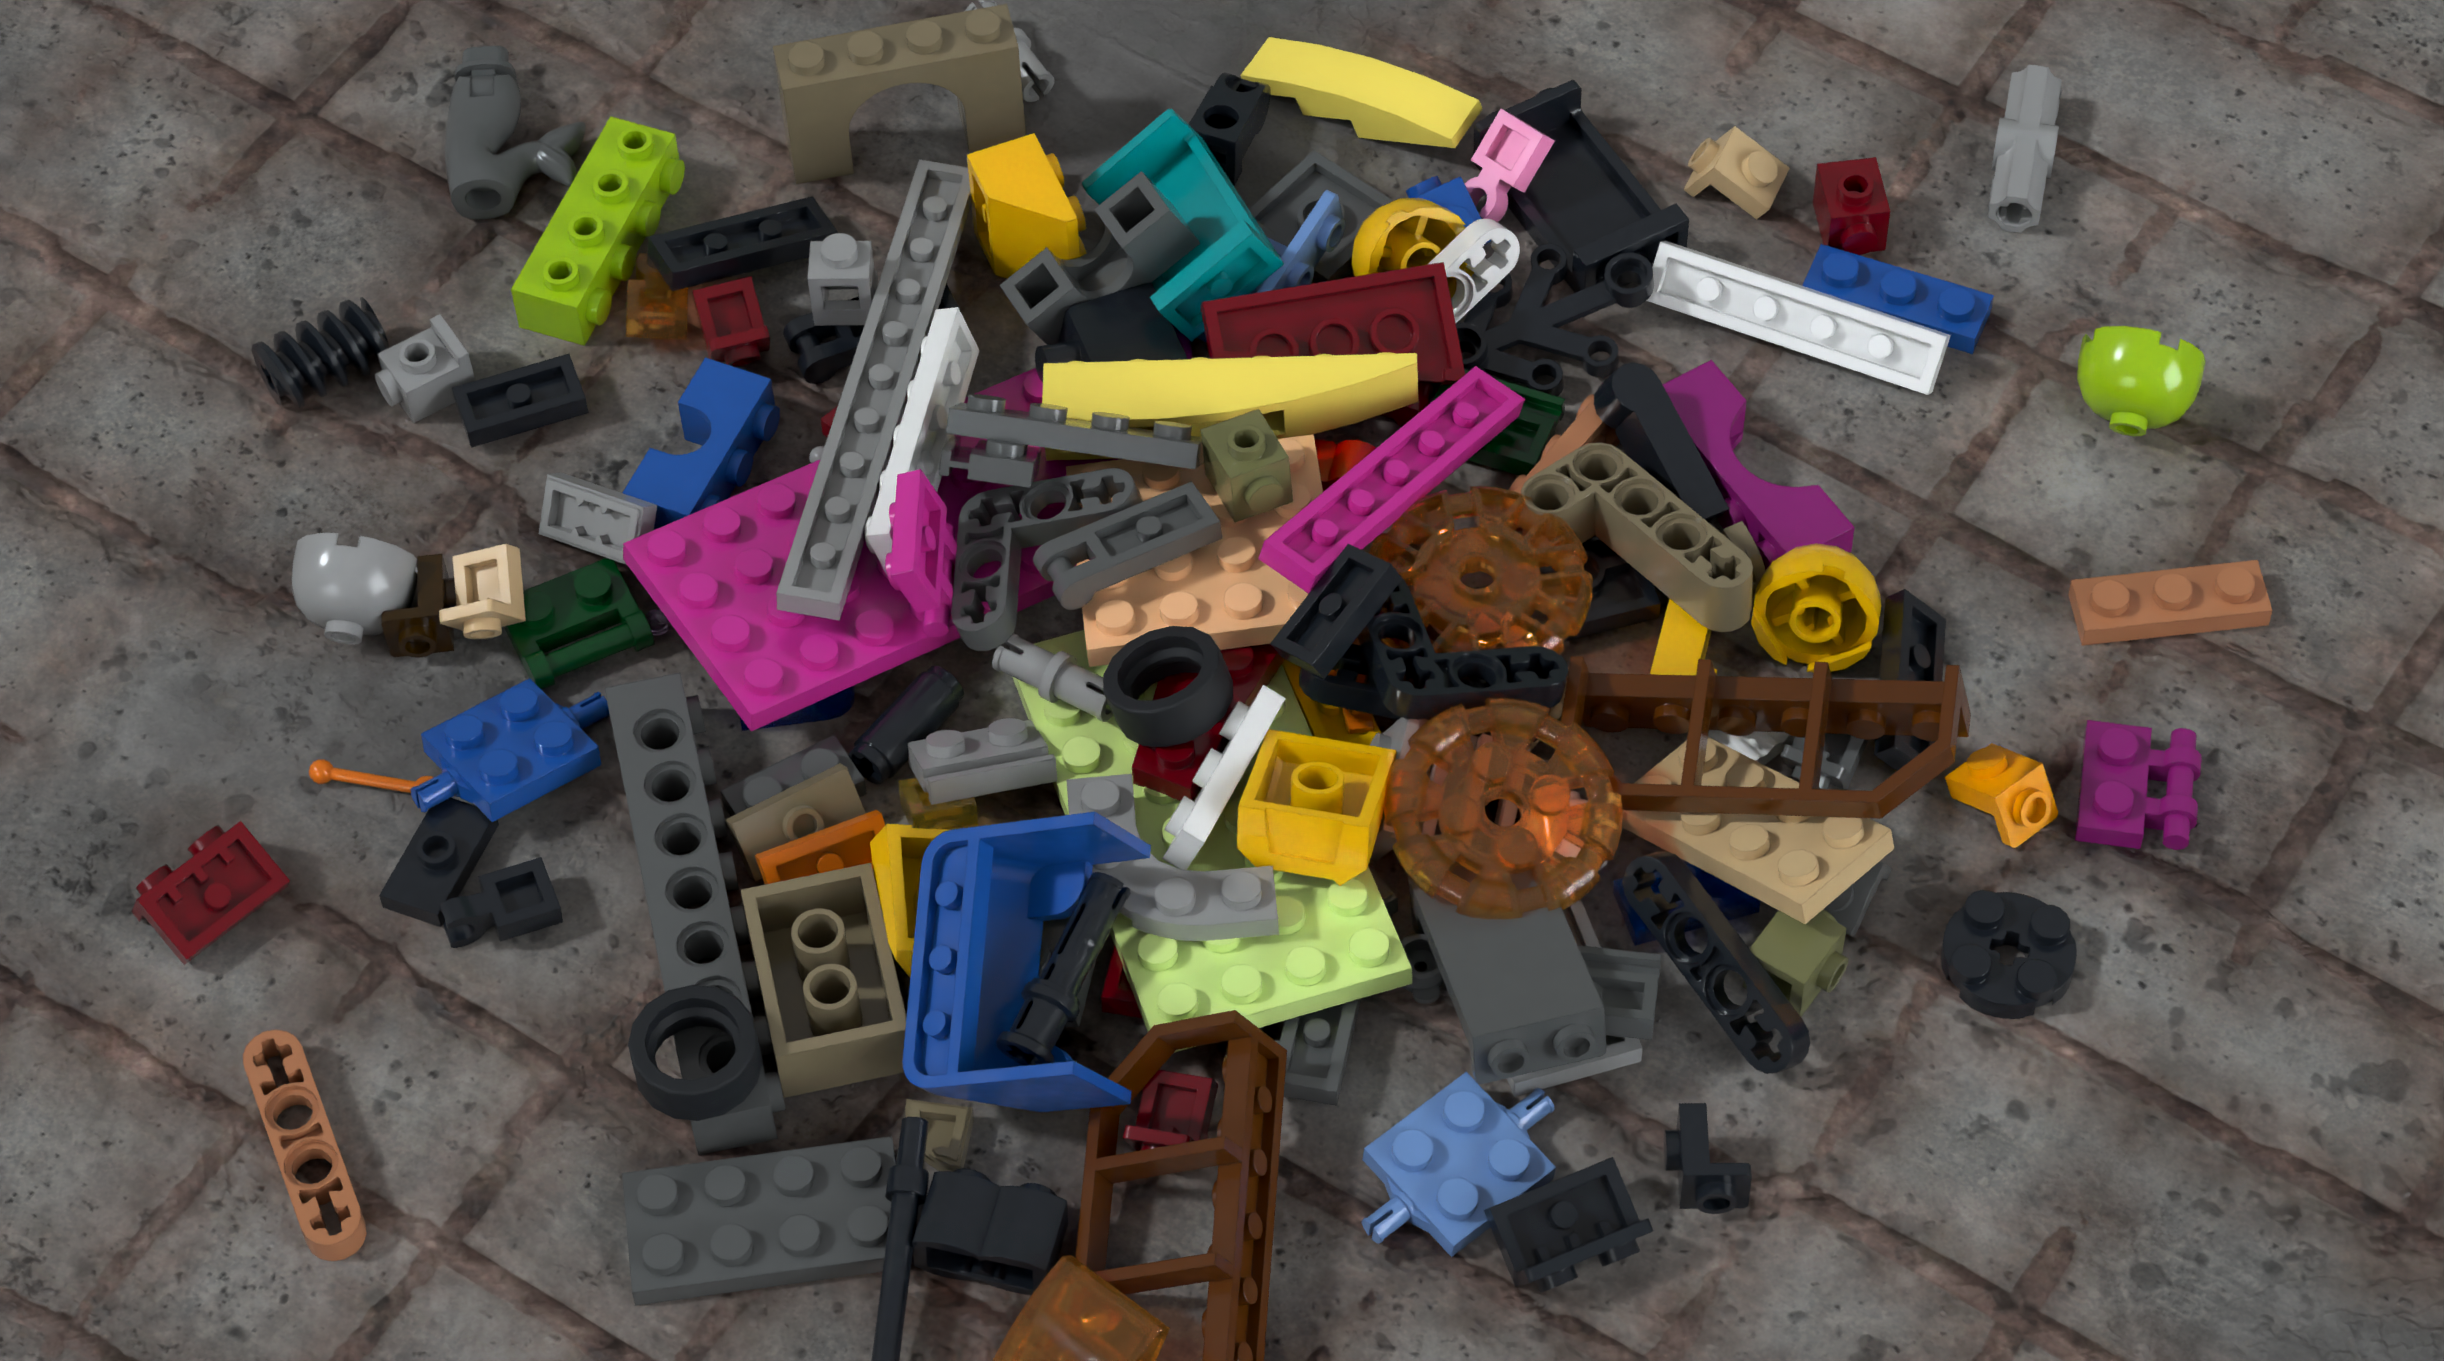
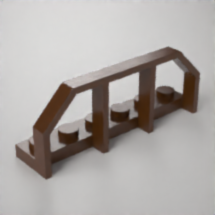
M1571 656L1559 738L1564 751L1619 810L1882 819L1955 762L1957 737H1969L1971 713L1960 665H1946L1944 681L1832 679L1828 662H1815L1813 678L1716 676L1711 659H1698L1696 675L1589 673L1584 657ZM1582 720L1585 727H1594L1611 733L1621 732L1627 728L1658 729L1669 734H1684L1688 732L1681 785L1622 783L1579 738ZM1709 730H1718L1734 736H1746L1754 731L1785 732L1794 737L1805 738L1799 788L1702 786ZM1826 733L1850 734L1856 738L1867 740L1877 739L1883 735L1915 736L1926 741H1936L1872 791L1819 789Z
M1236 1010L1154 1025L1108 1077L1109 1080L1129 1089L1132 1101L1176 1050L1228 1040V1051L1222 1064L1225 1088L1222 1118L1218 1122L1217 1137L1116 1155L1119 1117L1129 1104L1090 1108L1067 1342V1354L1074 1361H1101L1097 1356L1103 1298L1208 1281L1207 1309L1204 1311L1201 1321L1204 1337L1202 1361H1264L1287 1050ZM1218 1166L1217 1180L1212 1189V1201L1215 1209L1212 1244L1209 1246L1206 1254L1105 1270L1114 1183Z

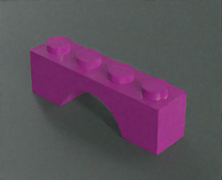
M1712 360L1662 384L1729 507V510L1718 518L1720 525L1725 529L1742 521L1760 552L1765 570L1780 556L1795 547L1815 543L1832 545L1851 553L1855 527L1819 485L1789 487L1773 484L1758 478L1739 462L1733 450L1743 439L1747 401Z

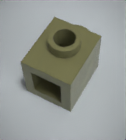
M1259 409L1200 429L1205 474L1235 523L1293 502L1289 457Z
M1824 909L1806 924L1778 910L1749 948L1800 1017L1821 989L1830 993L1837 986L1848 965V958L1843 955L1846 927L1839 924ZM1743 981V987L1747 989V985Z

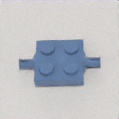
M1466 1071L1364 1148L1362 1160L1385 1184L1390 1198L1382 1207L1362 1220L1365 1232L1368 1236L1373 1233L1372 1240L1380 1244L1383 1242V1239L1409 1221L1430 1233L1442 1248L1453 1257L1490 1228L1484 1212L1485 1209L1548 1184L1554 1179L1556 1167L1530 1140L1527 1132L1534 1124L1555 1110L1550 1097L1547 1095L1544 1098L1545 1092L1540 1088H1535L1531 1094L1511 1109H1506L1505 1106L1495 1102Z

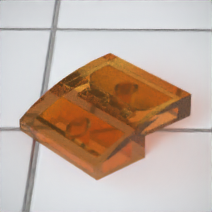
M1072 1255L1062 1256L1019 1313L993 1361H1156L1170 1328Z

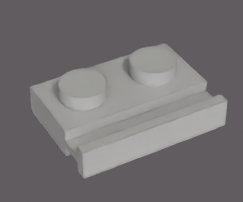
M1000 719L991 723L988 728L966 732L940 730L929 734L926 739L908 743L909 766L923 791L929 793L931 805L1057 781L1056 758L1053 754H1048V745L1031 720Z

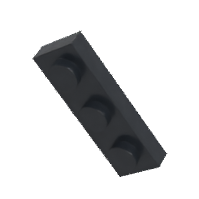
M811 196L648 236V256L671 291L808 258L810 241H823L826 237L838 233V231L814 197Z
M1906 589L1885 598L1880 680L1942 681L1946 619ZM1883 735L1875 739L1874 755L1898 771L1936 741H1926L1915 736Z

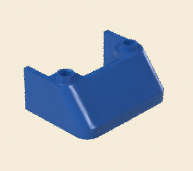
M1097 812L952 829L935 837L926 848L921 863L902 1060L903 1070L907 1079L913 1085L933 1095L1035 1112L1131 1104V1091L1073 1061L1067 1052L1054 1046L1051 1052L1055 1059L1054 1063L1023 1066L1003 1054L996 1046V1040L1001 1032L1010 1030L1025 1001L1021 995L1025 984L1031 982L1033 978H1039L1043 921L1063 919L1072 915L1089 882L1093 865L1150 858L1151 845Z

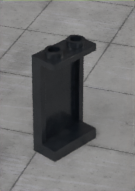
M1571 80L1555 88L1544 89L1534 97L1507 108L1505 111L1555 141L1525 193L1511 186L1507 193L1508 208L1538 246L1556 244L1563 248L1567 255L1568 272L1564 280L1576 293L1604 281L1606 265L1613 257L1619 254H1640L1648 259L1653 267L1660 242L1668 241L1687 248L1689 218L1677 203L1662 210L1659 208L1581 109L1582 88L1575 80ZM1500 110L1492 112L1474 125L1473 155ZM1474 163L1481 172L1482 167ZM1550 260L1554 267L1559 264L1554 260ZM1632 282L1625 283L1621 287L1626 286Z

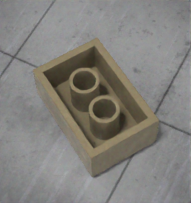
M871 863L741 889L783 1098L904 1073L902 1060L906 1014L891 948L888 943Z

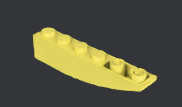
M1382 352L1363 355L1318 354L1315 356H1255L1252 358L1219 359L1197 357L1183 360L1133 359L1130 361L1112 362L1070 361L1067 363H1044L1042 403L1068 408L1067 418L1091 421L1093 412L1114 413L1130 417L1129 427L1147 430L1154 429L1155 421L1176 422L1192 426L1191 436L1201 437L1200 429L1257 409L1260 410L1277 439L1317 434L1355 424L1418 402L1417 353L1396 354ZM1045 448L1047 461L1120 459Z

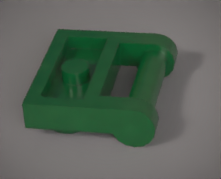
M609 558L602 559L524 590L526 621L504 626L529 678L541 690L555 685L554 678L628 648L634 647L635 651L638 652L655 645L654 637L645 615L639 610L614 560ZM618 623H621V625H619V626H616V627H614V628H611V629H609V630H606V631H604V632H601V633H599V634H596V635H594V636H591V637H589V638H586V639H584V640H581V641H579V642H576V643H574V644H571V645H569V646H566V647H564V648H561V649H559V650H556V651H554V652H551V653H549V654L544 655V653H546V652H548V651H551V650H553V649H556V648H558V647H561V646H563V645H566V644H568V643H571V642H573V641H576V640H578V639H581V638H583V637H586V636H588V635H591V634H593V633H596V632H598V631H601V630H603V629H606V628H608V627H611V626H613V625H616V624H618Z

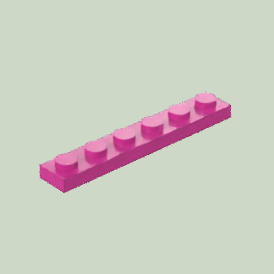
M1475 366L1269 536L1263 543L1258 559L1309 594L1347 544L1361 550L1517 419L1525 398Z

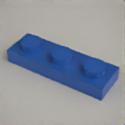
M1823 244L1820 245L1802 285L1949 334L1951 337L1947 347L1973 354L1991 313L1994 297L1992 294Z

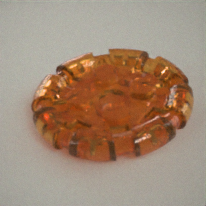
M1470 486V492L1448 495L1447 490H1442L1414 502L1392 524L1387 533H1381L1374 539L1368 553L1392 564L1408 586L1413 585V593L1411 594L1425 628L1432 624L1442 631L1435 642L1430 639L1435 653L1480 650V647H1491L1502 641L1503 648L1538 646L1554 650L1560 655L1565 649L1563 641L1569 635H1578L1585 623L1593 594L1592 575L1584 569L1588 556L1580 539L1563 518L1551 513L1538 515L1524 504L1525 500L1529 501L1531 499L1532 501L1531 497L1503 488ZM1474 518L1477 527L1454 531L1453 519ZM1521 527L1528 532L1525 536H1522L1515 530ZM1411 543L1417 545L1424 543L1419 551L1409 546ZM1551 566L1558 573L1541 575L1539 568ZM1478 571L1487 573L1494 579L1491 585L1481 589L1470 588L1460 580L1465 574ZM1390 596L1383 603L1381 614L1387 613ZM1535 609L1547 615L1548 620L1544 625L1531 618ZM1395 638L1381 639L1386 646L1392 648L1406 649L1411 647L1404 640ZM1464 677L1460 680L1477 681V678Z
M1504 697L1486 698L1484 706L1466 710L1462 704L1456 705L1437 714L1423 724L1409 738L1408 745L1411 748L1404 759H1396L1388 777L1384 799L1385 823L1387 826L1393 827L1397 840L1392 848L1401 866L1412 881L1430 898L1434 899L1438 895L1456 905V913L1472 918L1515 919L1523 918V912L1547 907L1548 911L1559 907L1565 910L1588 894L1600 881L1598 871L1604 861L1614 859L1620 842L1623 822L1621 794L1613 792L1609 779L1614 774V770L1600 746L1583 728L1574 721L1570 726H1567L1549 715L1551 711L1549 707L1531 701ZM1490 731L1493 742H1487L1474 751L1470 735ZM1535 738L1556 749L1548 763L1528 751ZM1432 763L1448 772L1442 786L1430 780L1426 774ZM1584 787L1588 802L1570 806V790ZM1506 799L1518 807L1521 819L1511 826H1499L1489 820L1484 807L1493 800ZM1438 818L1442 834L1431 837L1428 834H1422L1419 822ZM1564 839L1581 848L1575 858L1564 857L1557 853ZM1460 863L1478 875L1469 883L1453 874L1452 871L1456 864ZM1531 870L1537 886L1517 890L1515 884H1512L1510 874Z

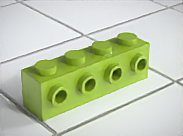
M610 116L511 288L519 328L585 346L596 325L604 324L610 313L612 296L621 280L627 281L632 275L636 264L637 252L644 239L654 235L660 221L661 209L668 196L676 194L682 185L685 164L679 159L674 133Z

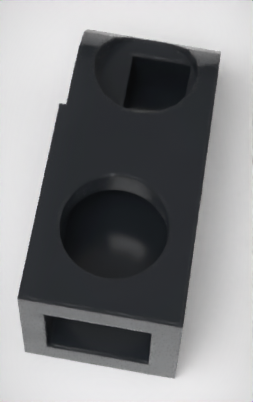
M1224 72L1219 76L1214 86L1211 85L1189 125L1203 138L1227 177L1235 186L1242 173V160L1254 136L1259 134L1264 125L1270 104L1271 89L1268 84L1244 80L1236 75Z

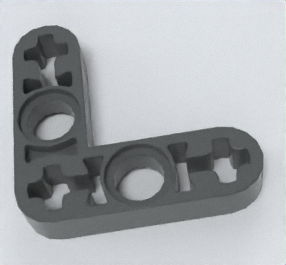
M1107 468L1033 482L1030 488L1009 486L992 489L976 494L965 503L959 515L951 615L958 633L968 648L976 651H988L1005 643L1014 633L1017 622L1022 548L1043 545L1050 540L1143 502L1133 477L1127 471L1119 468ZM1053 503H1065L1064 509L1055 517L1049 519L1037 518L1039 512L1046 506ZM991 561L1002 562L1001 567L991 576L986 578L973 577L977 569L985 563ZM981 602H987L992 610L986 613L985 616V608Z

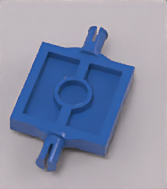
M529 678L421 733L424 752L441 769L442 773L410 789L414 803L418 809H421V812L425 813L428 809L456 796L475 804L491 822H494L601 766L599 746L582 729L603 718L610 717L607 700L604 696H601L600 692H596L591 697L569 708L563 707L553 702Z

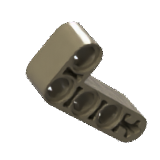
M1589 443L1538 472L1524 483L1521 490L1523 543L1530 551L1547 557L1559 556L1569 552L1591 537L1597 536L1704 627L1713 631L1728 632L1743 627L1749 621L1752 613L1753 566L1751 559L1745 552L1620 449L1606 443Z

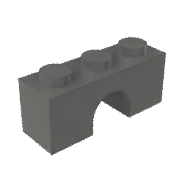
M1142 171L1094 209L1105 224V232L1100 242L1090 252L1075 259L1064 260L1056 257L1046 247L1000 284V287L1026 325L1047 345L1059 342L1065 311L1072 305L1137 285L1151 283L1200 244L1173 204Z

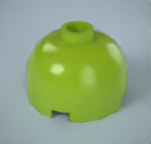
M2104 326L2095 329L2093 340L2087 334L2083 337L2078 358L2077 380L2085 403L2095 414L2110 421L2109 428L2112 431L2127 436H2143L2146 434L2147 429L2164 427L2177 421L2193 404L2202 382L2206 362L2203 352L2193 344L2182 339L2179 341L2178 350L2159 344L2162 333L2159 331L2129 326Z

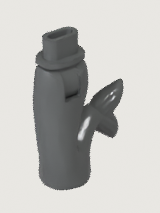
M482 46L465 49L462 54V64L458 65L455 71L456 83L452 90L448 110L444 145L450 197L456 211L461 216L469 219H491L502 216L513 208L518 193L529 177L540 173L570 187L577 175V168L571 157L578 151L584 139L585 123L576 122L548 132L538 141L523 143L496 155L498 150L513 135L521 113V95L518 83L516 82V72L512 64L509 63V52L505 47Z

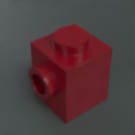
M1876 157L1817 164L1813 206L1823 245L1857 255L1885 251L1890 208Z

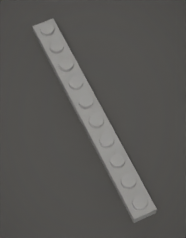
M920 159L918 161L776 592L777 610L840 621L865 542L866 520L873 514L879 494L880 475L887 468L894 446V430L901 423L908 401V385L911 380H914L921 359L922 340L925 336H928L935 310L939 308L971 207L968 167Z

